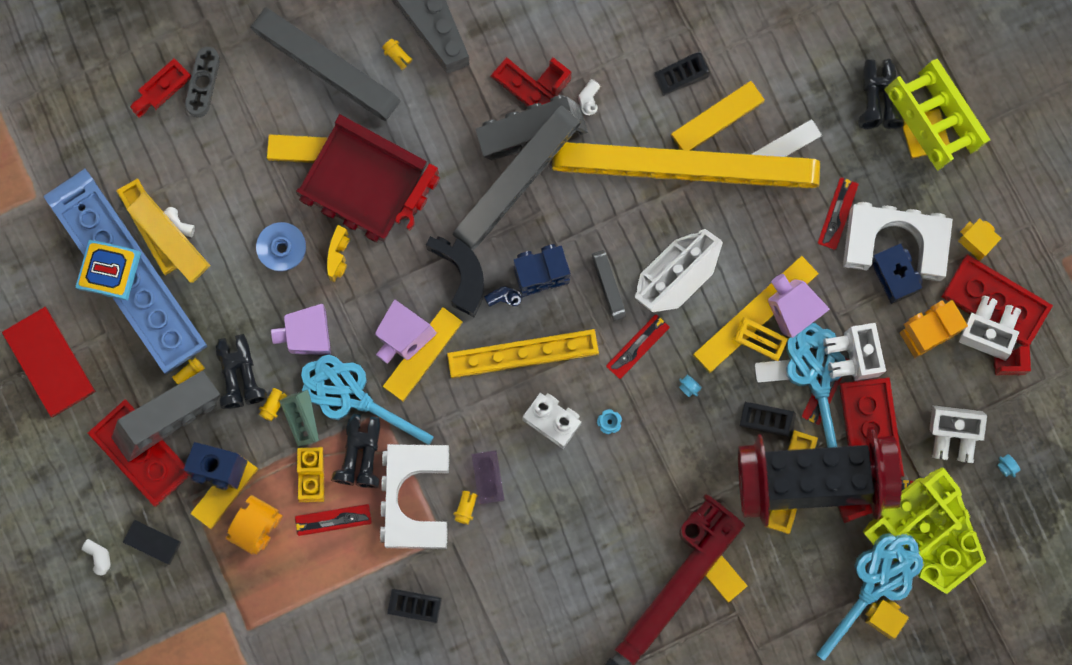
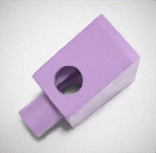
M784 274L776 276L771 281L777 293L771 296L768 302L778 326L785 336L795 337L830 310L804 281L795 279L789 283Z
M394 300L375 333L380 341L384 343L376 355L387 364L396 353L408 360L428 343L437 332L429 323L397 300Z
M323 304L284 316L285 328L271 329L273 344L287 342L288 351L291 354L331 355L326 309Z

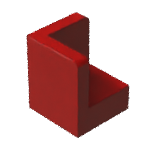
M552 57L549 61V67L537 82L551 94L558 96L571 81L572 72Z
M1020 346L1012 350L1011 355L1006 361L994 357L995 375H1026L1031 371L1030 346Z
M870 504L838 506L844 523L873 513Z

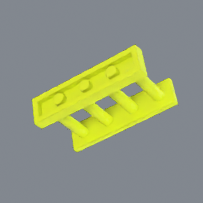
M935 59L918 73L919 78L905 84L901 76H899L884 90L929 157V160L936 170L939 171L954 159L951 155L952 153L966 147L970 154H972L991 139L939 60ZM926 85L933 98L918 104L911 92ZM940 106L947 118L932 125L925 112ZM953 126L960 139L945 145L938 133Z

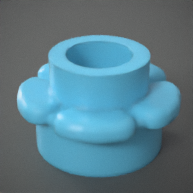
M687 374L683 379H679L682 383L679 388L687 396L691 397L692 394L698 396V392L702 387L691 376Z
M608 409L598 416L597 424L605 434L616 433L621 428L620 422L622 418L618 412ZM611 420L612 424H608L607 421Z
M1009 454L1003 458L999 457L1000 463L997 466L1005 477L1009 475L1013 478L1016 477L1015 474L1020 471L1016 461Z

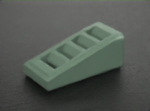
M308 389L279 400L297 446L300 447L317 442L319 438ZM307 431L308 435L304 436L303 432Z

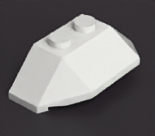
M706 229L700 230L699 233L689 234L674 240L640 274L635 299L651 312L678 309L713 275L723 244L722 241Z

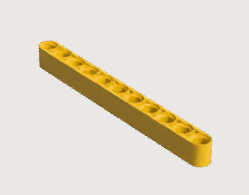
M566 142L552 158V169L560 172L798 188L819 187L820 161L809 158Z

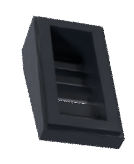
M699 51L655 72L654 75L663 95H667L708 78L710 72ZM696 63L700 72L696 73L692 64ZM684 67H687L691 76H686ZM676 70L678 71V74L681 78V81L679 82L677 81L676 76L674 74V71ZM664 75H669L673 85L668 86Z
M745 401L740 426L791 438L796 413L790 410ZM752 409L756 410L754 423L749 422ZM762 411L766 412L764 425H759ZM772 414H776L774 427H770ZM782 416L787 417L784 430L780 429Z
M392 589L387 614L438 623L442 598ZM398 595L403 596L400 611L395 610ZM408 597L413 598L410 613L405 612ZM418 599L423 600L420 615L415 614ZM428 601L433 602L430 616H425Z

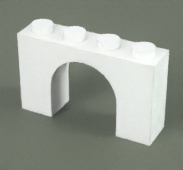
M858 202L850 209L843 267L868 270L872 265L874 242L877 233L886 227L896 226L908 230L917 240L919 246L917 271L921 278L942 281L946 277L953 219L946 218V215L941 213L924 215L921 214V211L908 209L904 212L897 211V208L893 206L877 208L872 207L871 203Z
M388 444L387 451H383L382 465L387 466V476H382V491H386V501H381V517H385V527L380 528V542H385L386 548L447 549L448 523L415 521L408 518L400 510L398 493L403 482L412 475L419 473H449V445Z

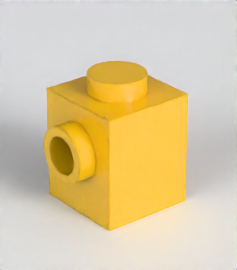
M979 218L974 224L969 221L960 231L963 236L958 242L980 261L1002 238L994 232L995 228L989 222L982 221Z
M887 599V601L880 600L877 604L874 602L869 606L865 613L868 616L865 623L889 639H895L909 617L899 611L901 607L898 604Z

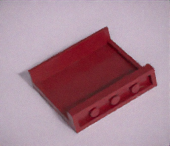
M339 114L333 130L300 189L296 190V193L300 197L299 201L309 207H312L314 204L322 208L321 213L331 219H334L336 216L344 220L342 224L349 229L356 231L358 228L366 232L364 235L366 238L376 243L378 240L384 242L395 223L396 216L402 211L405 202L424 171L427 161Z

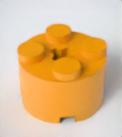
M251 495L245 501L249 506L246 509L240 508L227 532L230 535L226 537V540L252 555H258L268 545L271 539L268 534L279 525L283 515L279 513L278 509Z

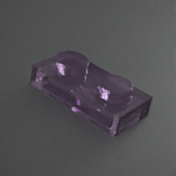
M497 450L472 454L479 505L504 501Z

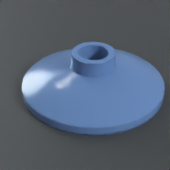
M278 222L267 226L260 233L256 243V252L260 261L267 268L274 271H287L293 269L302 261L306 252V242L303 234L297 227L289 223ZM285 245L287 249L285 252L280 253L278 252V247Z

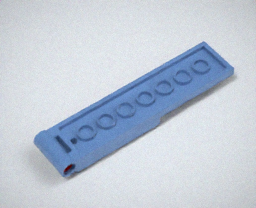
M86 168L44 195L45 200L84 256L89 240L122 246L141 252L128 300L113 299L164 374L167 375L208 347Z

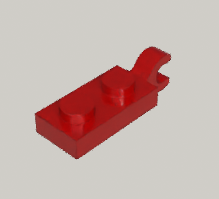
M175 58L172 59L138 90L141 97L130 106L132 112L140 118L147 112L150 106L157 110L191 79V74Z
M429 163L405 202V207L396 216V224H399L403 218H407L410 220L406 227L407 230L410 231L414 227L415 220L413 215H415L417 210L421 211L428 200L425 196L430 189L434 190L439 183V171L436 166Z

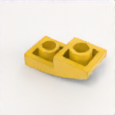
M337 225L333 234L327 258L328 276L333 282H335L337 277L341 278L347 268V264H345L346 259L339 252L346 249L350 240L347 229Z
M323 447L297 448L298 501L324 502Z

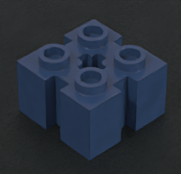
M555 244L547 245L541 248L542 253L533 255L531 251L518 254L517 258L513 259L514 273L522 298L540 293L542 290L553 289L570 283L571 273L562 245L558 247Z

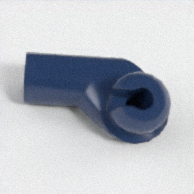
M502 286L484 296L489 307L500 301L512 306H518L522 301L520 292L507 286Z

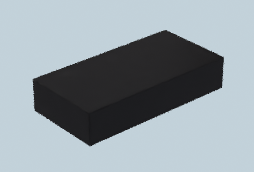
M137 520L133 521L123 543L168 565L171 564L181 544L180 541Z

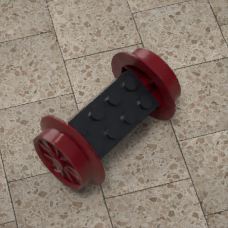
M873 427L868 428L866 445L765 452L761 434H758L754 445L738 446V475L743 518L759 517L765 527H768L769 511L871 504L875 520H879L884 509L900 508L902 484L896 439L894 436L878 437Z

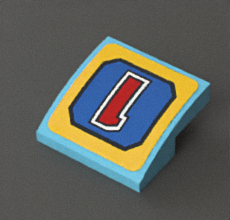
M89 240L75 288L102 294L107 297L128 300L141 252L122 246Z

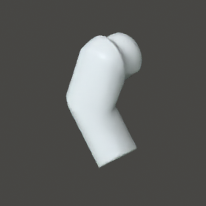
M592 79L578 96L581 110L585 115H593L598 109L593 96L600 88V85Z
M168 207L164 211L168 218L184 236L193 237L195 226L181 223L178 218L177 209Z
M87 539L82 550L93 556V571L95 574L105 575L111 565L109 552L106 548Z

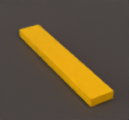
M801 256L782 274L786 276L789 283L797 279L804 281L808 285L819 273ZM772 283L693 354L696 360L709 373L742 345L734 341L733 337L737 334V329L741 326L743 317L763 326L774 316L768 299L777 293ZM747 325V330L753 333L757 331V329ZM743 334V336H742V338L745 339V340H747V339L749 338L748 336H746V335H744V334Z
M595 329L447 353L451 379L599 355Z

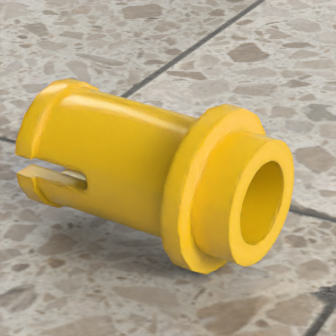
M392 38L383 45V54L388 55L403 70L407 66L401 58L408 64L413 59L398 45L399 41H394Z
M196 357L193 360L189 359V363L176 375L172 376L178 385L205 369Z
M272 388L263 407H259V415L272 422L274 418L278 417L276 413L281 406L279 400L287 397L285 393L282 394V391L276 388Z
M462 491L457 512L453 514L456 522L468 525L470 520H473L471 515L476 498L478 497L477 494Z

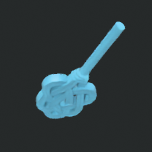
M812 323L795 337H790L786 343V351L790 358L786 367L787 377L791 383L797 386L809 385L811 393L815 396V399H818L827 448L837 447L828 397L831 388L830 382L836 381L840 377L831 379L829 373L833 370L829 371L828 364L846 360L840 352L825 353L824 349L827 346H823V339L834 338L836 335L831 330L822 329L816 323ZM807 332H811L813 335L810 336V335H807L806 333H807ZM811 347L816 349L815 357L810 351ZM825 354H826V355H827V356H826V361H825V365H824V367H823V366H822V363H823V360H824V356H825ZM796 368H797V370L799 371V373L801 374V376H799V375L796 373ZM817 376L821 378L820 384L816 379Z
M325 355L318 361L310 362L302 368L301 376L304 383L302 391L308 389L311 402L320 405L322 412L330 419L340 420L346 417L351 408L362 412L369 411L428 445L431 444L434 436L375 404L373 399L363 391L367 379L366 373L360 365L353 362L342 363L337 357ZM315 371V375L310 377V374ZM350 372H354L358 375L357 382L350 374ZM341 374L349 386H345L338 375ZM330 379L335 386L325 385V381ZM355 394L361 401L351 399L350 395ZM326 395L341 396V398L326 397ZM329 406L341 407V409L334 411Z
M883 534L876 540L873 549L862 552L857 557L855 569L857 575L864 581L859 594L860 598L816 654L818 657L825 661L868 604L874 603L883 595L890 600H902L908 596L912 589V578L918 575L923 567V558L918 554V544L912 536L906 534L896 536ZM893 558H897L898 561L892 564ZM869 562L868 567H867V571H866V570H865V566H866V564Z

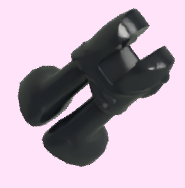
M884 59L882 62V77H877L875 60H865L863 74L864 91L867 92V110L859 117V127L862 129H873L881 125L882 113L879 91H882L884 95L883 127L886 129L903 127L905 125L903 117L884 90L896 79L895 65L891 59Z
M244 334L235 336L238 352L230 353L226 338L218 339L216 345V356L221 362L222 373L226 383V394L220 398L221 409H233L244 406L236 376V370L239 368L244 385L245 403L252 405L268 398L265 389L258 387L252 370L254 364L249 344Z
M353 414L348 419L346 426L347 442L344 462L341 469L333 472L331 481L354 486L358 449H363L356 485L363 488H378L379 478L373 473L375 451L378 450L380 418L370 417L368 433L359 432L361 428V415Z

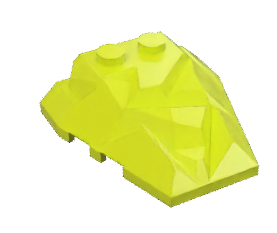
M943 467L931 472L925 478L920 477L902 490L900 508L884 509L879 520L874 518L863 531L873 545L883 534H892L894 536L906 534L912 536L918 544V554L923 558V567L918 576L946 594L986 563L977 534L973 531L969 512L964 506L961 490Z

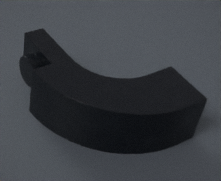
M430 236L426 243V249L454 264L461 275L460 286L451 301L452 307L474 318L484 295L483 271L477 256L459 239H456L453 247H451V243L448 240L439 236L436 239Z

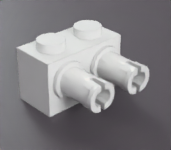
M982 296L976 314L971 313L967 319L968 327L963 330L959 343L1006 361L1011 355L1019 335V331L1014 330L1021 310L1015 308L1011 314L1014 306L1006 305L1000 323L991 321L990 318L997 305V300L992 298L989 305H987L990 297Z
M876 323L852 326L844 333V336L823 339V346H827L824 349L826 354L847 350L850 358L847 361L831 362L828 364L829 371L833 370L829 373L831 379L852 375L854 381L876 378L886 372Z
M540 393L524 414L523 421L564 449L581 425V421L578 420L580 416L570 408L564 410L558 406L559 401L552 395L547 393L544 396Z
M932 405L929 428L930 432L935 435L932 457L940 459L941 452V458L948 460L950 438L958 437L961 440L957 460L965 462L966 459L968 463H973L975 443L978 440L984 441L987 415L983 411Z

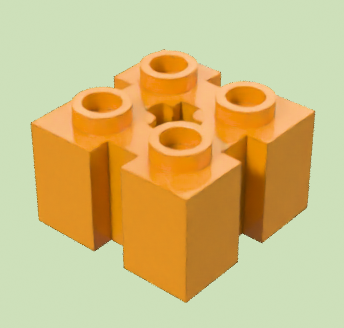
M942 300L931 306L925 312V316L920 312L903 324L905 329L900 332V335L914 358L958 335L968 327L953 300L946 304Z

